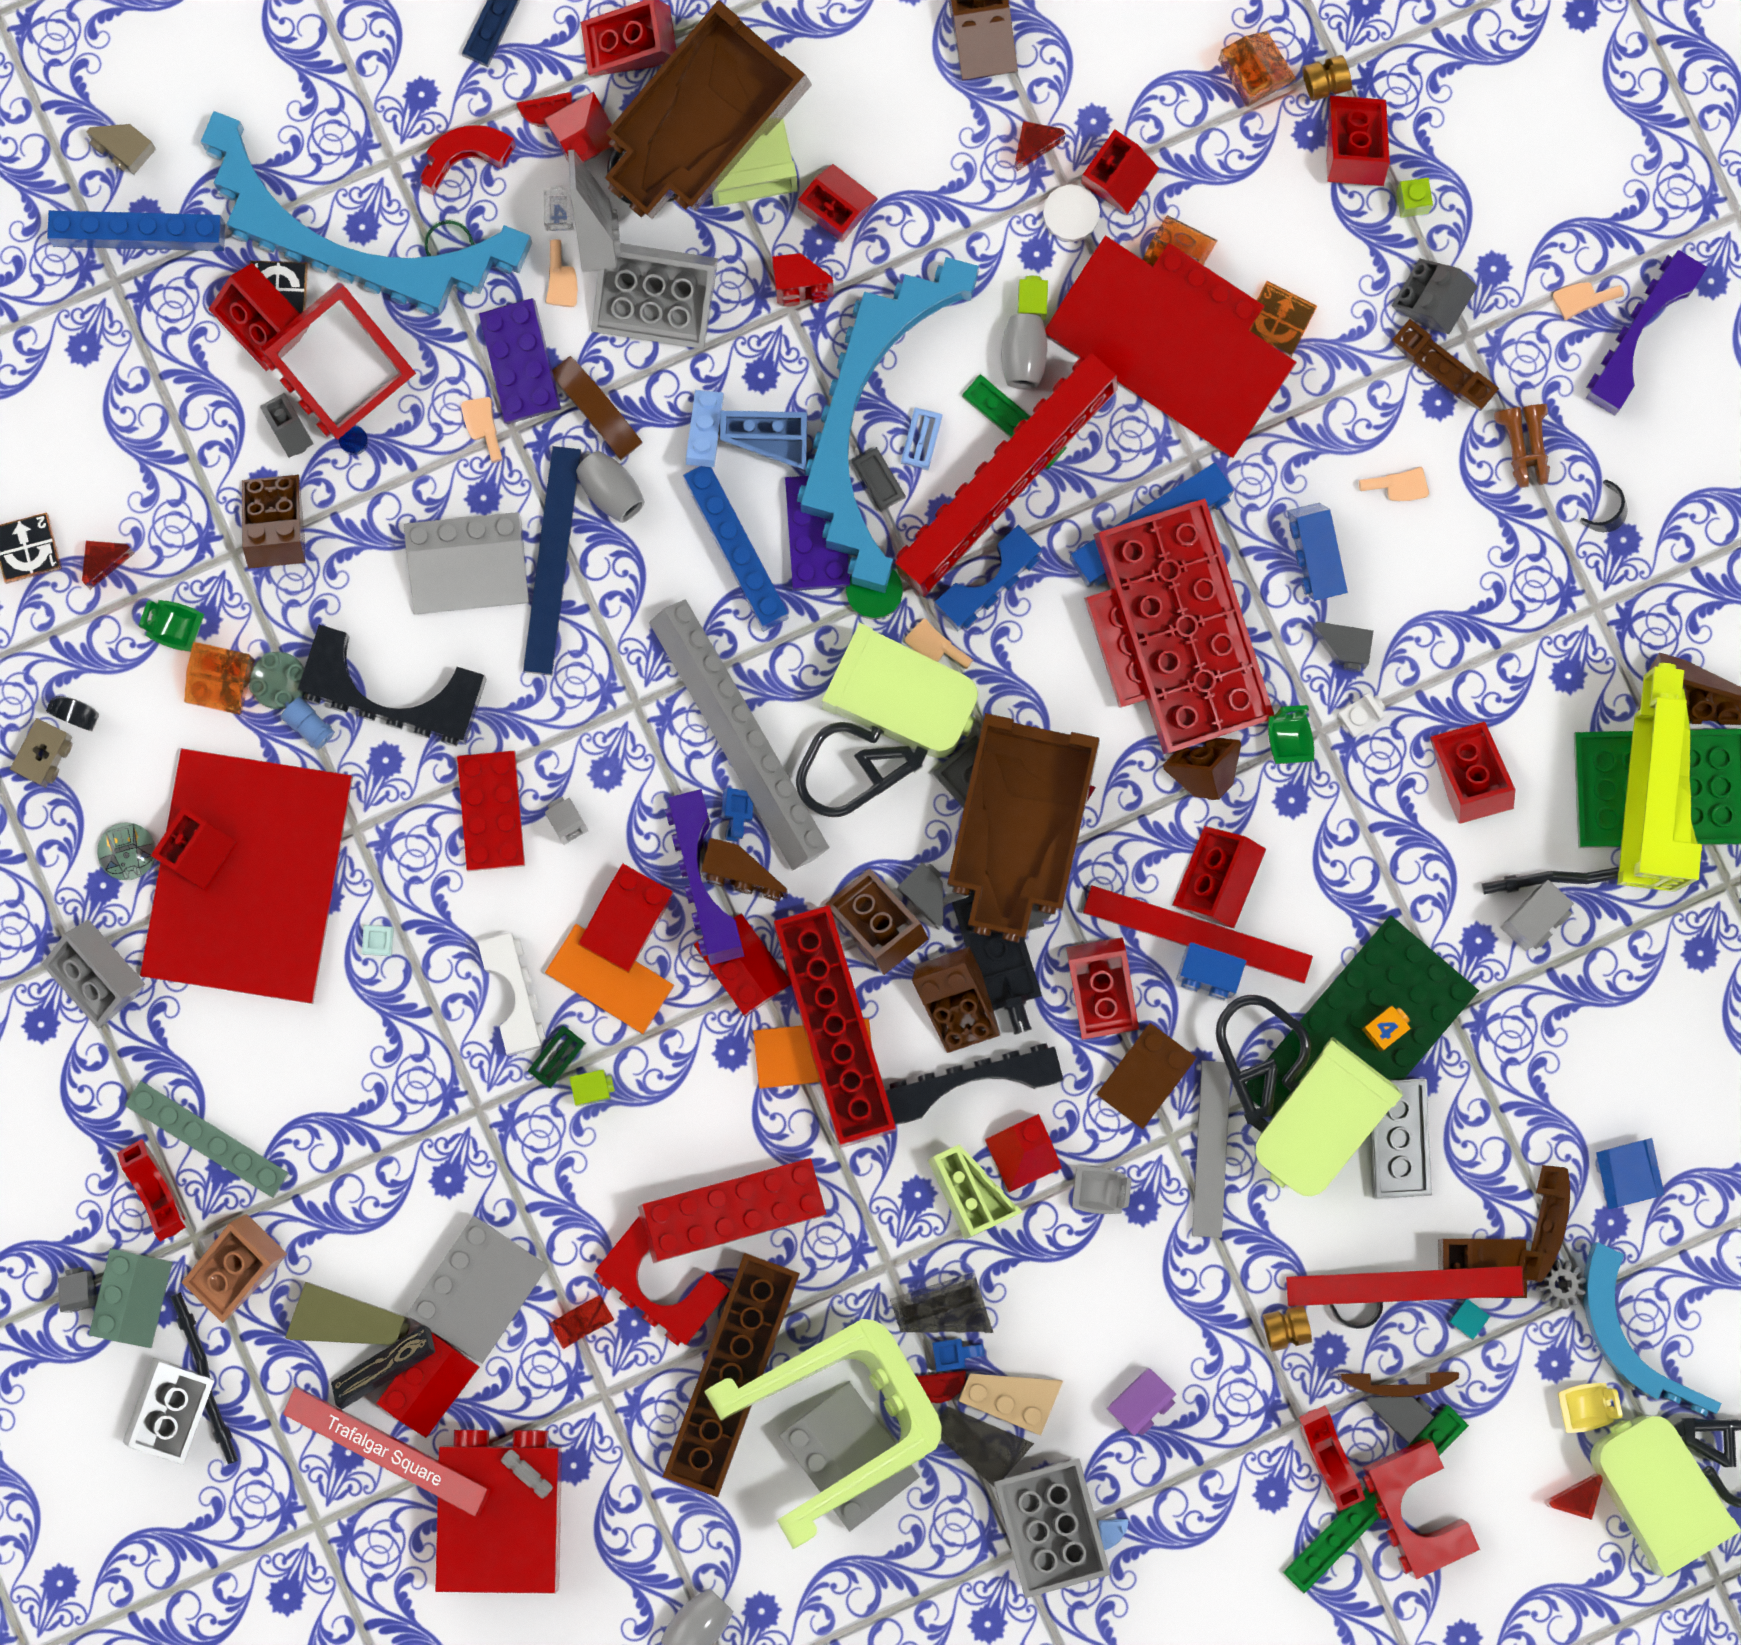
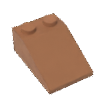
M244 1214L227 1225L181 1283L224 1323L272 1274L286 1257L287 1253L252 1218Z

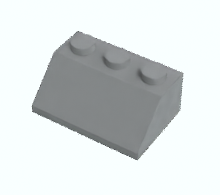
M89 919L66 932L41 964L98 1029L129 1004L145 985L139 975L134 972Z
M153 1358L123 1443L127 1447L184 1465L214 1380L183 1367Z

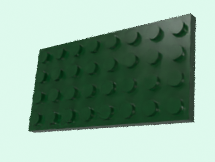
M1390 915L1299 1021L1308 1032L1311 1042V1053L1306 1066L1294 1081L1297 1082L1302 1079L1331 1037H1334L1388 1080L1405 1079L1480 990ZM1390 1006H1393L1395 1009L1401 1008L1410 1020L1407 1024L1411 1029L1385 1050L1379 1052L1362 1029ZM1293 1029L1265 1060L1274 1058L1278 1068L1272 1115L1269 1116L1271 1118L1290 1095V1090L1282 1084V1079L1297 1061L1301 1049L1300 1040ZM1265 1074L1246 1083L1253 1103L1259 1108L1262 1103Z

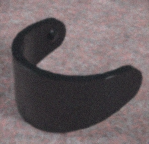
M1606 479L1603 481V484L1616 492L1621 498V507L1618 513L1605 522H1593L1585 518L1580 519V522L1586 527L1602 533L1611 532L1621 527L1625 522L1628 512L1627 502L1622 490L1618 485Z
M64 696L53 697L46 710L47 713L91 732L99 718V713L91 706Z
M1377 1302L1374 1316L1368 1322L1361 1325H1353L1343 1320L1333 1304L1330 1305V1309L1337 1321L1342 1325L1353 1329H1363L1370 1327L1380 1318L1383 1311V1302Z

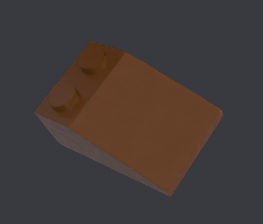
M870 868L825 903L826 906L830 905L833 916L883 975L929 940L919 920Z
M1149 1023L1096 1095L1141 1129H1144L1197 1057L1152 1023Z

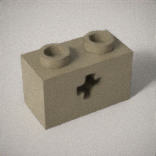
M36 718L10 770L46 788L48 783L52 784L59 773L57 766L61 758H66L70 753L73 745L70 742L72 736ZM40 750H46L49 753L47 759L41 758L38 755Z

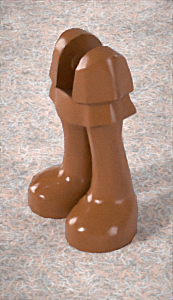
M1535 404L1522 408L1529 433L1530 455H1526L1521 408L1517 407L1495 412L1494 419L1496 423L1504 425L1509 434L1512 452L1511 465L1514 469L1512 474L1519 487H1529L1527 467L1531 466L1535 468L1538 484H1547L1550 466L1547 465L1548 456L1545 453L1542 433V420L1548 415L1547 404Z

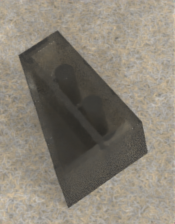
M974 1272L890 1299L900 1332L993 1333Z
M949 1406L938 1416L942 1426L941 1440L993 1487H995L994 1482L1004 1479L1034 1445L1031 1441Z

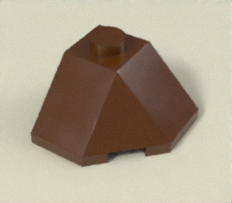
M1214 738L1205 741L1206 746L1198 747L1191 751L1189 747L1175 751L1163 764L1164 770L1194 797L1220 800L1234 784L1241 741Z

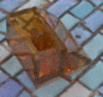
M1268 31L1244 36L1223 48L1218 58L1246 107L1296 80Z
M193 642L186 671L184 702L241 715L255 659L247 653Z

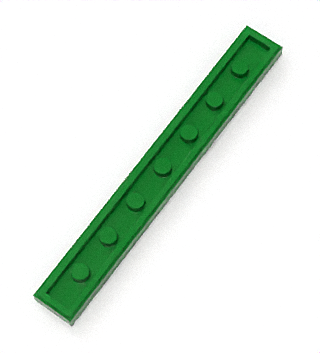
M1447 1404L1405 1447L1427 1438L1433 1441L1440 1456L1469 1425ZM1366 1487L1363 1489L1365 1500L1344 1509L1283 1571L1303 1594L1379 1518L1374 1504L1378 1503L1373 1492L1369 1493Z

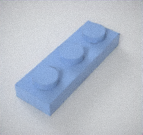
M695 390L686 465L715 467L720 430V414L724 399L723 392Z

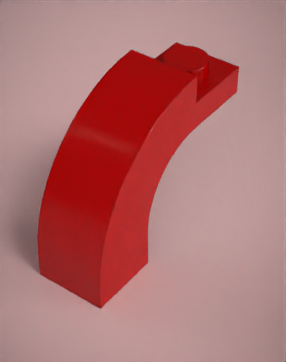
M481 125L463 126L445 133L426 152L427 158L432 162V165L428 164L421 174L420 179H422L423 189L434 196L450 168L457 162L468 158L482 159L502 170L516 147L514 138L498 129Z
M141 1139L117 1152L121 1168L138 1193L158 1240L161 1242L186 1228L184 1223L186 1218L179 1201L144 1140Z
M1324 1405L1298 1417L1306 1445L1338 1511L1365 1500L1360 1481L1344 1453L1327 1407Z

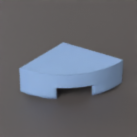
M1128 1519L1098 1520L1104 1550L1112 1548L1121 1541L1128 1528Z

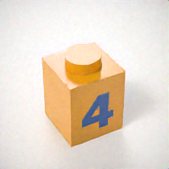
M1390 1006L1367 1024L1362 1031L1381 1052L1411 1029L1407 1024L1410 1020L1401 1008L1395 1009L1393 1006Z

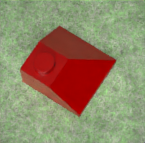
M594 91L544 119L568 163V150H575L582 162L585 163L612 148L609 144L611 138L605 133L612 123Z
M1039 1114L985 1139L1009 1193L1062 1169L1052 1141Z

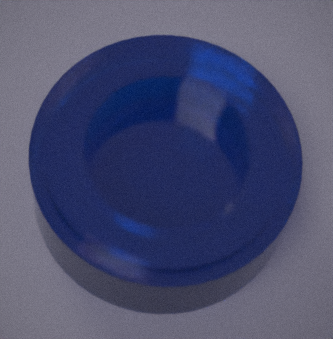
M354 425L339 438V444L345 453L359 455L368 446V436L361 427Z

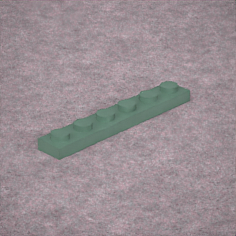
M143 1081L138 1083L125 1104L129 1109L272 1198L276 1196L289 1175V1172Z

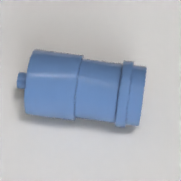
M301 697L296 698L290 704L288 701L285 703L286 709L280 718L295 732H298L308 742L310 747L319 750L333 737L335 731L332 729V726L326 724Z

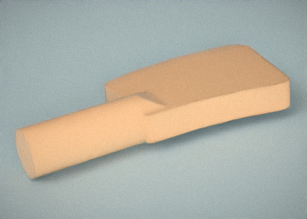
M553 239L550 240L549 285L545 302L550 305L574 307L577 304L578 291L575 269L562 266L561 240Z
M1586 282L1555 291L1552 297L1564 320H1568L1585 310L1597 307L1598 304L1624 296L1622 286L1619 285L1595 293L1591 283Z
M485 397L462 402L463 419L473 440L485 438L491 462L502 461L503 458L496 437L497 431L493 418L492 399Z
M1422 467L1399 474L1387 475L1386 477L1359 480L1360 491L1387 488L1388 498L1392 501H1412L1426 498L1429 495Z
M925 618L905 638V642L916 652L937 662L944 654H947L966 669L973 662L972 658L952 645Z

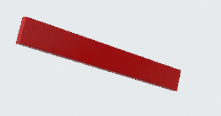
M1091 885L1082 913L1186 947L1192 942L1247 960L1245 966L1301 984H1305L1313 959L1312 955Z
M1523 1266L1286 1277L1288 1306L1525 1296Z

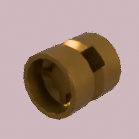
M1343 55L1326 59L1323 65L1320 62H1315L1302 68L1305 87L1312 102L1329 97L1331 91L1336 95L1352 90L1350 71Z
M1303 1305L1288 1308L1286 1314L1283 1315L1279 1311L1262 1315L1265 1334L1271 1352L1286 1349L1289 1343H1293L1295 1346L1312 1343L1311 1329Z

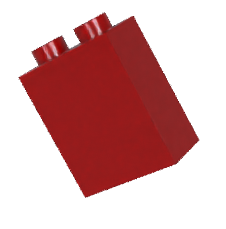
M454 1430L453 1445L439 1447L438 1461L491 1488V1491L480 1516H474L438 1497L435 1592L555 1594L559 1590L562 1447L548 1446L549 1431L513 1430V1446H489V1430ZM509 1450L515 1451L520 1456L519 1459L521 1461L525 1460L541 1475L540 1478L542 1480L546 1479L553 1488L546 1497L540 1498L534 1492L535 1489L533 1487L529 1488L513 1473L514 1470L512 1468L508 1469L501 1462L502 1457Z

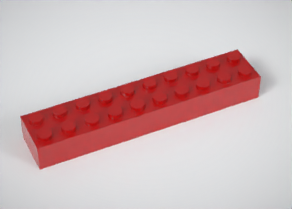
M1090 353L1086 358L1082 356L1076 361L1072 367L1073 372L1067 379L1062 377L1052 389L1054 393L1047 400L1043 398L1033 408L1034 414L1027 421L1023 419L1013 430L1015 434L1008 442L1003 440L994 450L995 456L988 463L984 461L977 467L974 472L976 476L969 484L964 482L954 494L956 496L949 505L944 503L935 513L937 518L929 526L925 524L919 529L915 535L917 539L910 547L905 545L897 553L895 565L899 576L922 597H925L1116 393L1118 390L1117 375L1094 354Z

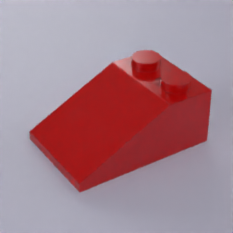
M643 0L580 22L588 75L591 77L653 68L664 64L677 49L670 6L660 0Z
M1330 95L1326 158L1327 182L1384 186L1390 164L1386 99Z
M1486 722L1430 737L1447 797L1459 824L1514 809L1516 789Z
M622 863L578 945L629 973L672 901L673 891Z
M1123 937L1066 947L1082 1040L1139 1030Z

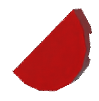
M572 92L517 102L516 105L521 116L528 123L538 127H548L544 119L572 104Z
M966 1371L916 1377L931 1403H943L952 1400L960 1393L965 1384Z

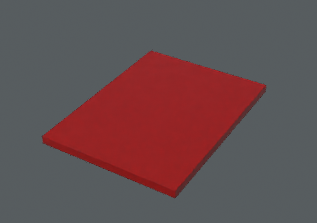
M181 748L166 831L181 808L184 807L237 842L205 890L160 862L140 976L313 1004L353 776Z

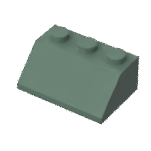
M110 1248L89 1336L152 1348L173 1262Z

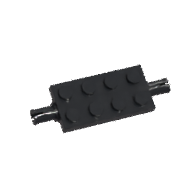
M970 891L968 897L952 902V906L965 948L970 947L982 972L993 1011L1000 1009L1008 1011L1014 1035L1022 1032L1019 1021L1022 1023L1024 1032L1032 1030L1024 1005L1026 1001L1042 997L1025 939L1020 938L1019 943L1003 940V934L991 932L990 936L973 933L974 928L969 927L968 923L975 892Z

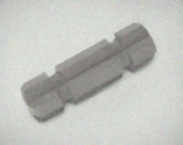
M509 1450L502 1457L501 1462L508 1469L512 1468L514 1470L513 1473L529 1488L533 1487L535 1489L534 1492L540 1498L546 1497L552 1490V1485L546 1479L542 1480L540 1478L541 1475L525 1460L521 1461L519 1459L520 1456L515 1451Z

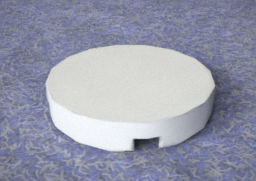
M1068 184L1058 187L1050 193L1044 204L1043 219L1046 228L1058 239L1075 242L1085 239L1096 228L1099 221L1100 208L1097 199L1091 191L1080 185Z

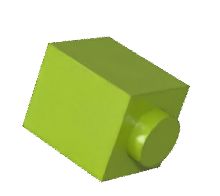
M1429 177L1400 181L1396 190L1400 218L1429 214L1433 206Z
M1034 275L1026 276L1025 279H1019L1017 314H1034L1040 316L1043 321H1046L1048 280H1042V277Z
M604 1069L569 1077L576 1107L611 1100L610 1093L615 1092L612 1075L606 1076Z

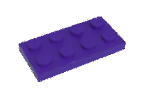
M531 298L479 313L504 422L511 424L560 410L561 405L536 301Z
M809 476L785 477L793 591L850 587L848 554L826 548V538H822L826 521L832 522V520L801 512V503L797 502L801 485H807Z

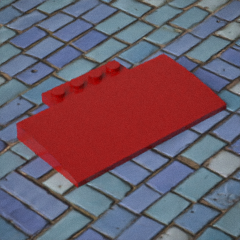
M1105 235L1045 328L1048 336L1078 356L1086 358L1090 353L1094 354L1117 375V382L1232 458L1235 457L1297 364L1295 360L1249 331L1265 306L1171 243L1167 244L1154 266H1151Z
M1206 498L1093 534L1110 590L1084 598L1119 708L1143 700L1147 701L1163 754L1172 753L1266 722L1269 716H1274Z

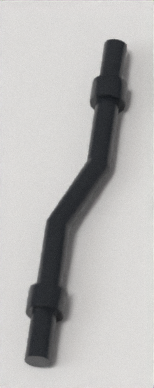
M1619 867L1588 873L1546 871L1516 877V874L1504 876L1503 880L1482 883L1481 885L1484 895L1506 891L1507 893L1517 892L1519 888L1539 885L1547 880L1557 883L1587 885L1618 879Z
M176 1293L170 1296L178 1315L176 1319L179 1329L185 1333L196 1361L197 1373L210 1378L207 1357L194 1326L197 1323L193 1313H189L182 1293ZM211 1388L205 1408L214 1428L212 1434L216 1444L220 1443L227 1464H232L239 1460L231 1442L233 1436L229 1426L224 1424Z

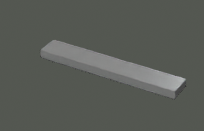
M1201 1061L1192 1236L1222 1238L1231 1079L1225 1062Z

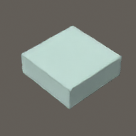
M364 925L362 954L392 957L394 927Z

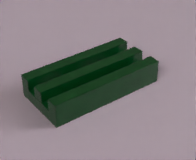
M563 1025L528 1069V1072L552 1089L587 1043ZM566 1034L569 1037L542 1073L537 1072L536 1070ZM575 1041L577 1046L552 1078L550 1080L546 1079V1076Z

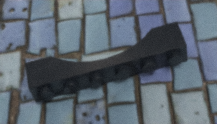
M1047 1043L1030 1047L1031 1053L1020 1055L1019 1050L1002 1054L1003 1060L993 1063L991 1058L974 1062L975 1067L966 1070L963 1069V1065L946 1069L947 1075L935 1077L934 1072L918 1076L919 1082L908 1085L906 1080L889 1084L890 1089L885 1090L895 1126L922 1119L929 1108L943 1095L958 1086L972 1081L1005 1079L1024 1084L1033 1089L1063 1082L1064 1079L1055 1046L1048 1048Z

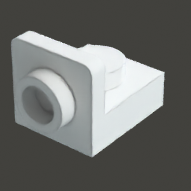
M1368 692L1337 715L1351 736L1355 738L1385 717L1383 712L1385 706L1378 696L1373 697Z

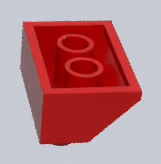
M253 263L231 275L209 307V311L265 371H268L269 368L261 359L264 353L259 348L300 315ZM310 325L281 348L277 355L282 358L301 340Z
M1204 826L1172 906L1212 923L1234 929L1266 848L1246 836Z
M741 913L734 917L744 957L710 965L708 955L702 957L698 941L693 945L742 1015L747 1017L791 984L786 974Z
M432 1331L435 1353L396 1376L376 1402V1404L397 1420L425 1438L432 1432L480 1368V1366Z

